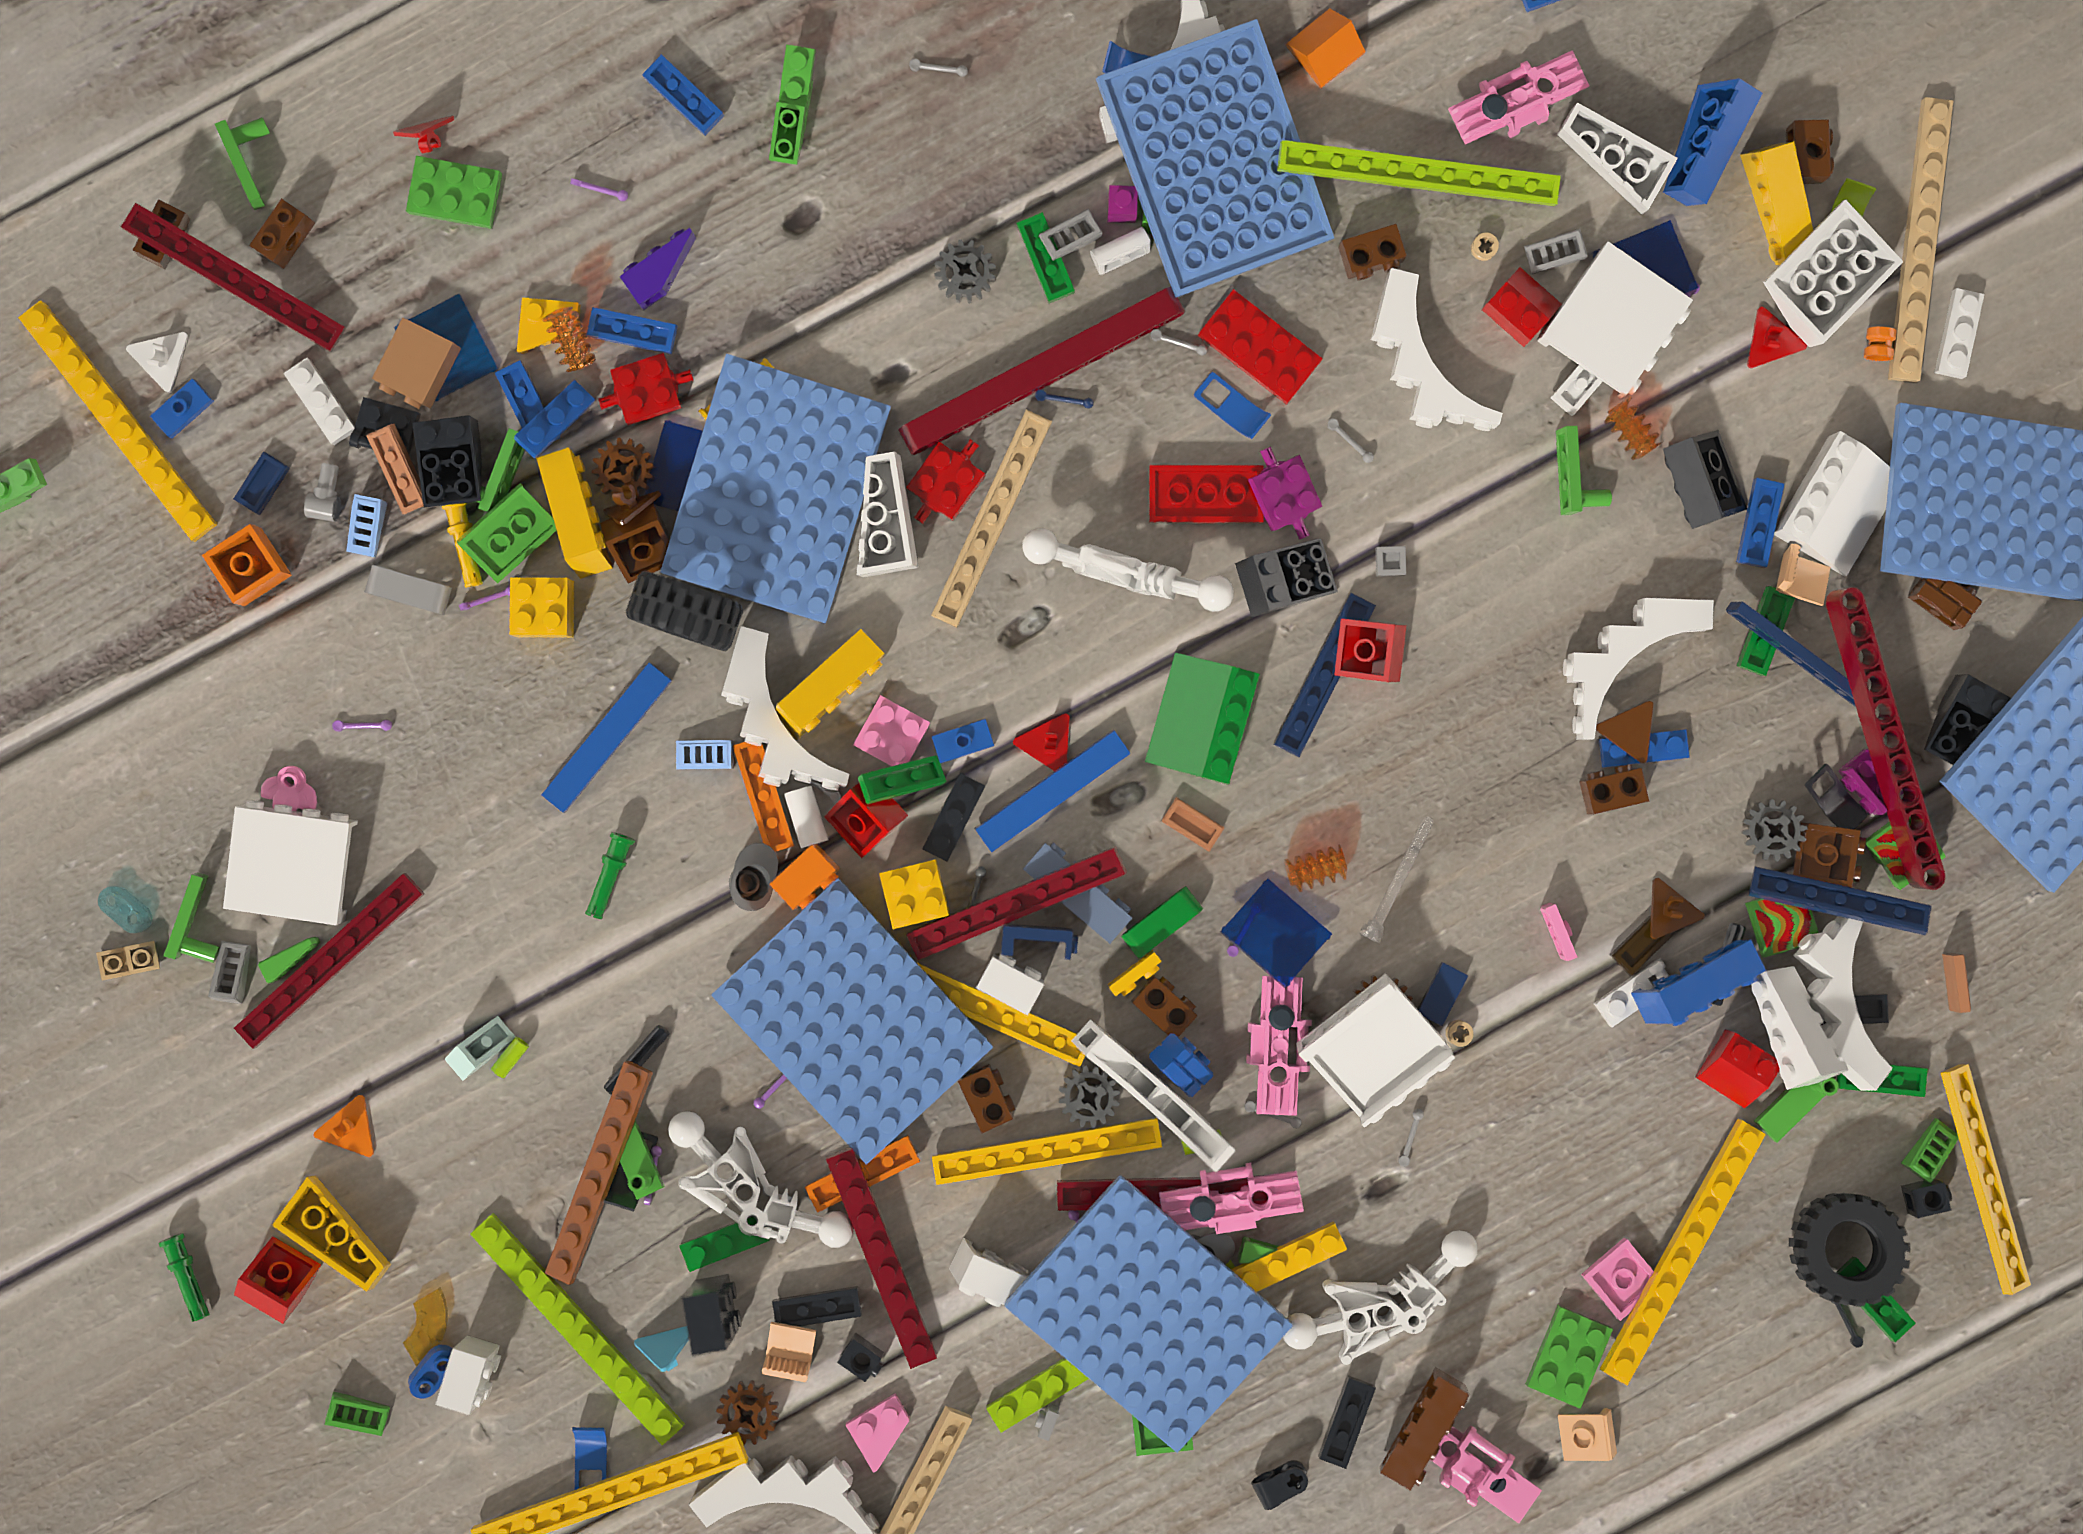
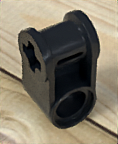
M1291 1460L1271 1471L1258 1475L1251 1481V1485L1263 1508L1270 1510L1305 1491L1308 1486V1478L1304 1465L1299 1461ZM1294 1473L1295 1476H1299V1480L1294 1481L1289 1475Z

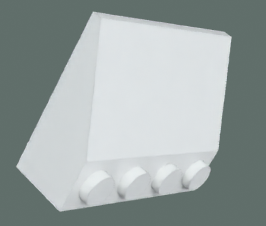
M1845 199L1763 283L1792 330L1808 347L1824 344L1903 261Z
M1842 431L1830 435L1778 521L1774 535L1790 545L1798 544L1801 547L1800 551L1831 567V569L1839 574L1847 576L1886 510L1890 466L1864 444Z

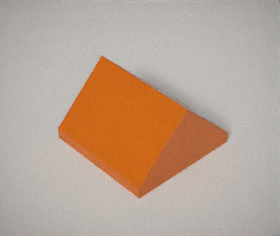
M1330 8L1285 45L1321 89L1365 54L1364 47L1352 21Z

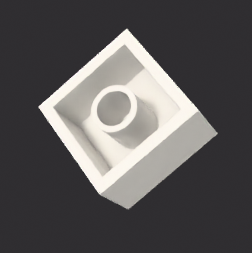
M993 954L977 985V989L1028 1015L1044 986V980L1041 979L1042 973L1029 966H1026L1025 970L1016 966V959L1011 956Z
M466 1336L452 1349L436 1405L468 1415L476 1407L480 1408L483 1400L488 1399L493 1383H490L489 1379L491 1373L496 1372L500 1363L501 1355H497L500 1345L471 1336Z

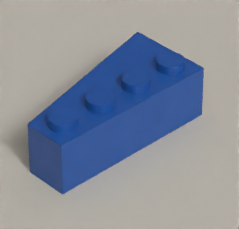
M1740 78L1697 86L1675 157L1678 159L1668 175L1663 193L1685 206L1708 203L1763 94L1761 91Z
M1736 940L1704 956V963L1697 961L1680 968V975L1674 974L1653 981L1655 987L1650 990H1642L1640 988L1631 992L1645 1023L1681 1025L1689 1020L1688 1015L1694 1012L1700 1013L1711 1008V1002L1714 1000H1722L1732 996L1735 993L1734 989L1740 985L1748 986L1758 980L1757 976L1765 972L1766 969L1752 941Z

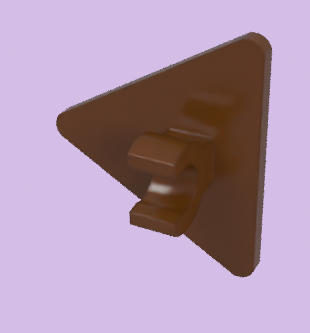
M631 484L623 485L621 488L624 494L622 492H614L612 494L613 501L617 505L605 508L603 512L619 525H624L660 497L661 493L658 490L636 498L635 488Z
M1646 701L1596 724V731L1635 760L1644 764L1647 762L1654 704L1652 701Z
M1655 878L1652 881L1650 937L1652 939H1657L1704 919L1705 915L1660 878Z

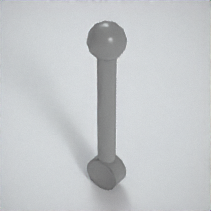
M916 58L912 59L909 63L912 71L927 69L957 73L961 77L966 76L968 73V69L964 65L950 67L920 63Z
M1154 329L1151 332V339L1153 341L1163 340L1195 350L1199 355L1207 353L1208 349L1204 344L1198 346L1163 335L1158 329Z
M1332 418L1328 421L1327 427L1332 431L1338 432L1363 456L1364 462L1370 463L1373 461L1374 455L1371 452H1366L1339 427L1337 419Z
M811 780V784L828 795L831 802L837 803L842 798L839 792H832L822 787V784L818 781Z
M1247 1101L1244 1107L1247 1112L1256 1111L1257 1106L1253 1101ZM1264 1114L1289 1123L1295 1129L1302 1125V1121L1298 1117L1292 1119L1284 1115Z
M1416 1109L1413 1112L1414 1120L1404 1153L1398 1158L1399 1164L1403 1167L1408 1166L1410 1163L1409 1152L1419 1120L1424 1117V1112L1421 1109Z

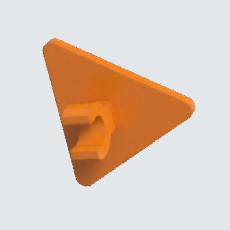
M356 1096L318 1128L313 1134L314 1137L366 1157L373 1156L374 1150L364 1096Z

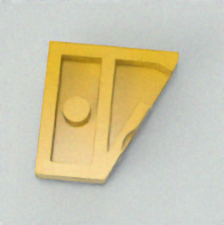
M522 297L517 352L525 354L528 350L540 345L546 346L561 337L567 338L577 334L581 305L577 302Z

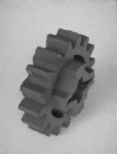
M961 239L958 241V247L956 248L949 243V252L940 251L939 253L943 261H935V268L941 270L934 273L935 279L942 280L938 284L939 290L947 288L946 297L949 299L953 294L956 295L957 303L961 302L962 297H966L968 303H972V296L974 295L981 300V291L990 292L991 287L988 282H995V275L989 273L996 270L995 264L988 263L992 259L991 253L983 255L984 246L980 245L977 249L974 248L973 240H970L968 246H964ZM961 254H969V255L966 256V257H960V258L957 257L958 255H961ZM980 261L984 267L983 277L976 270ZM947 266L954 272L950 282L946 276ZM967 267H969L970 275L965 273L963 276H961L960 268L965 270L967 269ZM964 286H973L971 289H962Z
M1769 799L1767 807L1762 802L1757 803L1759 808L1757 812L1752 809L1748 811L1752 816L1751 820L1743 819V823L1749 825L1748 829L1741 831L1742 834L1749 835L1750 838L1745 842V845L1755 846L1752 851L1754 855L1762 851V859L1767 860L1770 854L1773 855L1775 861L1780 860V854H1783L1788 859L1791 858V849L1801 850L1797 842L1806 841V838L1800 835V831L1807 830V826L1799 824V821L1804 816L1794 815L1797 809L1796 806L1786 809V801L1781 800L1778 806H1776L1774 799ZM1770 811L1782 812L1777 818L1772 819L1764 815ZM1764 821L1771 825L1779 824L1778 831L1784 839L1776 835L1770 837L1768 835L1770 829ZM1791 821L1794 828L1793 837L1788 834L1787 825ZM1756 823L1761 828V836L1758 840L1755 836ZM1772 842H1780L1784 845L1780 849L1767 848Z
M1083 1065V1072L1081 1073L1075 1068L1072 1069L1074 1077L1065 1076L1064 1081L1067 1083V1086H1059V1091L1065 1094V1096L1058 1098L1059 1103H1066L1062 1113H1071L1070 1122H1074L1077 1118L1080 1119V1127H1084L1086 1121H1090L1092 1128H1095L1096 1120L1106 1124L1105 1115L1108 1114L1114 1117L1115 1113L1111 1107L1119 1106L1120 1104L1118 1100L1114 1099V1096L1120 1094V1090L1112 1089V1086L1117 1083L1116 1080H1107L1108 1074L1105 1071L1102 1074L1098 1073L1097 1065L1094 1066L1092 1071H1088V1067ZM1085 1078H1096L1101 1082L1092 1084L1088 1083ZM1076 1084L1078 1088L1077 1096L1070 1101L1071 1089ZM1083 1086L1090 1093L1096 1092L1094 1095L1096 1107L1088 1099L1082 1100L1085 1097ZM1108 1092L1107 1104L1102 1108L1100 1104L1101 1097ZM1084 1108L1091 1110L1093 1114L1086 1115L1077 1110Z

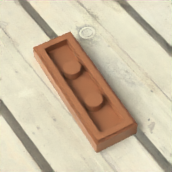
M395 424L388 425L366 435L402 514L404 515L423 507L420 478Z

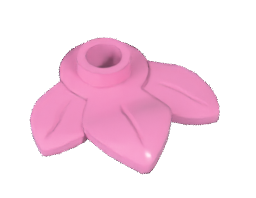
M296 766L282 768L277 776L269 777L262 784L261 797L269 800L273 799V808L274 805L279 804L292 806V811H297L298 808L302 810L316 809V792L306 783L304 771ZM287 776L294 779V785L287 781Z

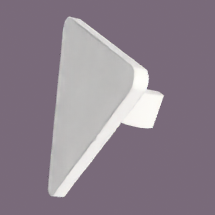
M180 332L130 344L126 347V350L164 391L171 392L187 344L188 334Z

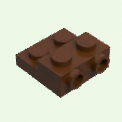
M1801 822L1800 825L1807 826V830L1800 831V835L1805 837L1806 841H1798L1797 845L1801 850L1796 851L1793 875L1853 888L1854 882L1860 883L1862 866L1857 865L1858 854L1864 855L1866 838L1861 837L1862 831Z

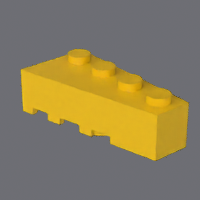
M1794 142L1772 144L1740 154L1769 243V255L1775 262V265H1781L1814 231Z
M568 447L537 457L565 561L580 579L613 569L603 534L598 525L599 517L590 500L592 492L587 480L584 481L582 476L585 468L580 455L575 456Z
M862 629L855 633L777 704L776 713L780 721L796 740L805 732L809 733L821 722L819 719L826 712L829 714L841 704L840 699L847 692L851 695L862 684L860 680L867 673L872 676L883 665L880 661L885 653Z
M316 1175L309 1176L304 1180L272 1224L276 1229L366 1292L375 1288L391 1266L390 1262Z

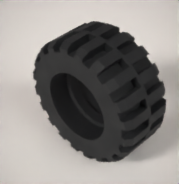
M642 571L637 576L626 608V615L630 620L725 652L732 646L743 614L742 605L735 601L648 571Z
M1832 1193L1825 1195V1198L1813 1200L1810 1202L1811 1207L1803 1208L1800 1211L1799 1216L1801 1219L1799 1222L1794 1221L1791 1227L1795 1234L1794 1238H1789L1788 1246L1793 1247L1794 1254L1789 1256L1791 1263L1796 1264L1798 1268L1795 1273L1799 1279L1806 1282L1805 1286L1810 1291L1819 1294L1821 1298L1843 1305L1865 1306L1866 1303L1875 1304L1881 1302L1882 1296L1889 1297L1895 1292L1893 1288L1895 1284H1902L1905 1276L1901 1275L1903 1268L1909 1269L1910 1260H1905V1252H1911L1910 1243L1904 1242L1903 1236H1906L1907 1232L1904 1226L1897 1224L1899 1217L1893 1211L1886 1210L1885 1204L1872 1200L1871 1197L1865 1195ZM1846 1221L1856 1222L1864 1227L1870 1236L1873 1249L1871 1260L1866 1267L1867 1269L1853 1277H1846L1836 1273L1829 1265L1825 1253V1244L1829 1233L1837 1224Z

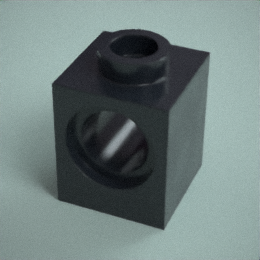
M1934 1178L1931 1183L1918 1181L1901 1185L1907 1214L1916 1218H1922L1952 1211L1950 1206L1952 1194L1945 1182ZM1932 1191L1933 1198L1926 1204L1925 1195Z
M855 1333L840 1354L837 1363L866 1382L870 1375L875 1378L883 1367L884 1363L881 1359L884 1352ZM859 1353H865L869 1356L870 1363L861 1365L856 1361L855 1356Z

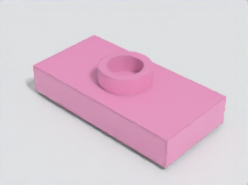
M1548 903L1541 906V913L1560 959L1570 961L1577 958L1569 938L1573 935L1572 930L1566 920L1562 921L1556 904Z

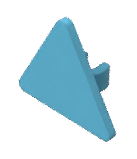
M687 1326L638 1338L634 1341V1344L661 1372L670 1371L678 1366L676 1357L689 1341Z

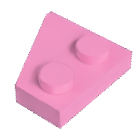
M896 1393L846 1422L847 1429L873 1473L879 1469L910 1420Z

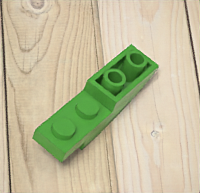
M786 44L779 101L776 103L769 155L770 161L798 165L811 100L815 49Z
M28 458L0 474V513L32 498L31 493L47 485L36 459Z

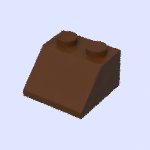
M653 502L624 525H619L611 518L600 523L604 542L627 583L635 581L642 571L654 573L661 570L670 542V536Z

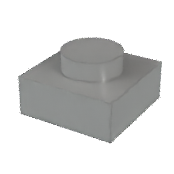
M1406 546L1375 548L1376 577L1406 575Z
M1049 1403L1045 1411L1040 1409L1035 1422V1426L1038 1427L1039 1438L1049 1441L1059 1415L1058 1406Z

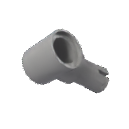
M327 463L321 464L318 485L314 488L313 493L309 492L305 499L304 513L306 517L333 522L338 520L341 511V500L337 497V492L335 491L339 472L338 466Z

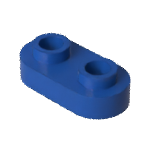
M448 1345L433 1347L410 1374L408 1385L414 1397L420 1399L428 1398L442 1385L453 1348ZM441 1361H447L444 1365H438ZM422 1384H429L426 1387L420 1388Z

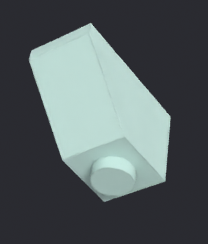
M497 1016L457 1045L445 1060L463 1081L505 1048L515 1038V1035Z

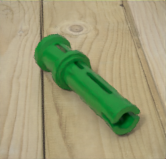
M611 832L610 834L612 838L607 853L603 854L601 858L604 865L588 908L585 911V914L588 916L594 915L593 918L603 919V914L620 869L623 870L626 867L627 862L625 859L630 845L635 843L633 838L617 832Z
M180 1233L162 1240L158 1244L159 1247L164 1249L169 1262L167 1268L170 1272H174L191 1321L194 1322L209 1316L210 1313L191 1266L194 1259L192 1255H188L183 1242L185 1238L184 1233Z

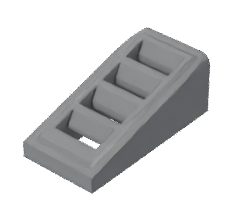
M1088 208L1039 234V237L1052 260H1055L1100 239L1102 231ZM1081 223L1084 225L1086 231L1088 232V234L1085 236L1079 227V224ZM1070 228H1074L1076 234L1079 237L1078 240L1074 239L1072 233L1069 230ZM1061 232L1065 233L1070 244H1065L1060 235ZM1055 236L1061 249L1056 251L1050 237Z
M1580 229L1524 246L1531 274L1588 258ZM1569 240H1574L1577 254L1571 255L1568 244ZM1559 243L1563 244L1566 255L1564 258H1560L1557 248ZM1551 246L1555 259L1549 262L1545 248ZM1540 249L1544 264L1538 265L1534 250Z
M221 941L208 997L216 1001L243 1003L251 950L250 945ZM228 952L241 953L240 959L228 957ZM226 964L238 965L237 970L226 968ZM225 975L235 976L234 981L224 980ZM223 987L232 988V992H223Z

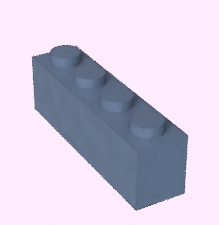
M1054 842L1050 846L1044 843L1023 870L1034 879H1037L1068 866L1070 863L1063 858L1066 853ZM1103 884L1060 901L1109 944L1132 919L1128 914L1131 909L1119 898L1115 902L1106 895L1110 890Z

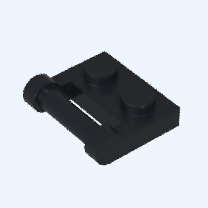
M363 397L355 428L350 435L349 445L358 449L360 447L372 449L367 436H365L367 428L377 431L388 425L395 424L408 454H410L414 440L413 422H419L421 414L413 410Z

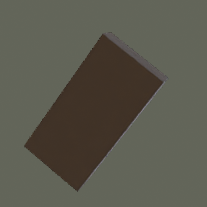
M1651 916L1642 922L1610 954L1629 976H1632L1672 937L1669 933L1657 939H1652L1650 937Z

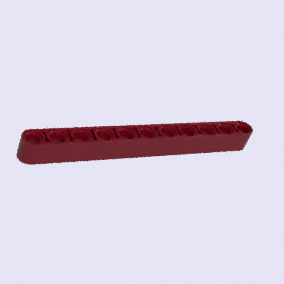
M1171 286L917 417L901 426L898 431L910 454H919L938 444L939 441L942 442L1036 393L1038 390L1044 389L1151 333L1154 329H1158L1176 320L1185 313V310L1179 298L1175 297Z
M1854 587L1833 590L1826 598L1827 611L1885 808L1888 810V818L1906 879L1913 888L1937 890L1945 883V871L1865 598L1862 592ZM1844 596H1845L1846 599H1847V605H1846V607H1845L1844 604H1843V597H1844ZM1852 624H1853L1854 627H1855V633H1854V634H1853L1852 631H1851V626H1852ZM1860 652H1862V654H1863V661H1862V662H1861V660H1860V658H1859ZM1869 679H1870V681H1871V689H1870V690H1869L1868 684H1867ZM1876 707L1879 708V716H1878V717H1877V715H1876ZM1885 734H1886V736H1887V744H1886V745H1885V743H1884V735H1885ZM1893 762L1895 763V771H1894V772H1893V770H1892V764H1893ZM1901 790H1903V798H1902V799H1901V797H1900V792H1901ZM1909 817L1911 818V826H1910V827H1909V825H1908ZM1917 845H1919V853H1918V854H1917V852H1916ZM1927 872V876H1928V877H1927V880L1925 881L1924 875H1925V873Z

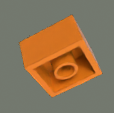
M252 524L247 525L202 555L232 603L246 606L292 576L263 529Z
M812 844L769 885L793 910L799 907L804 909L818 897L815 892L820 887L826 889L839 878L836 873L841 868L818 844Z

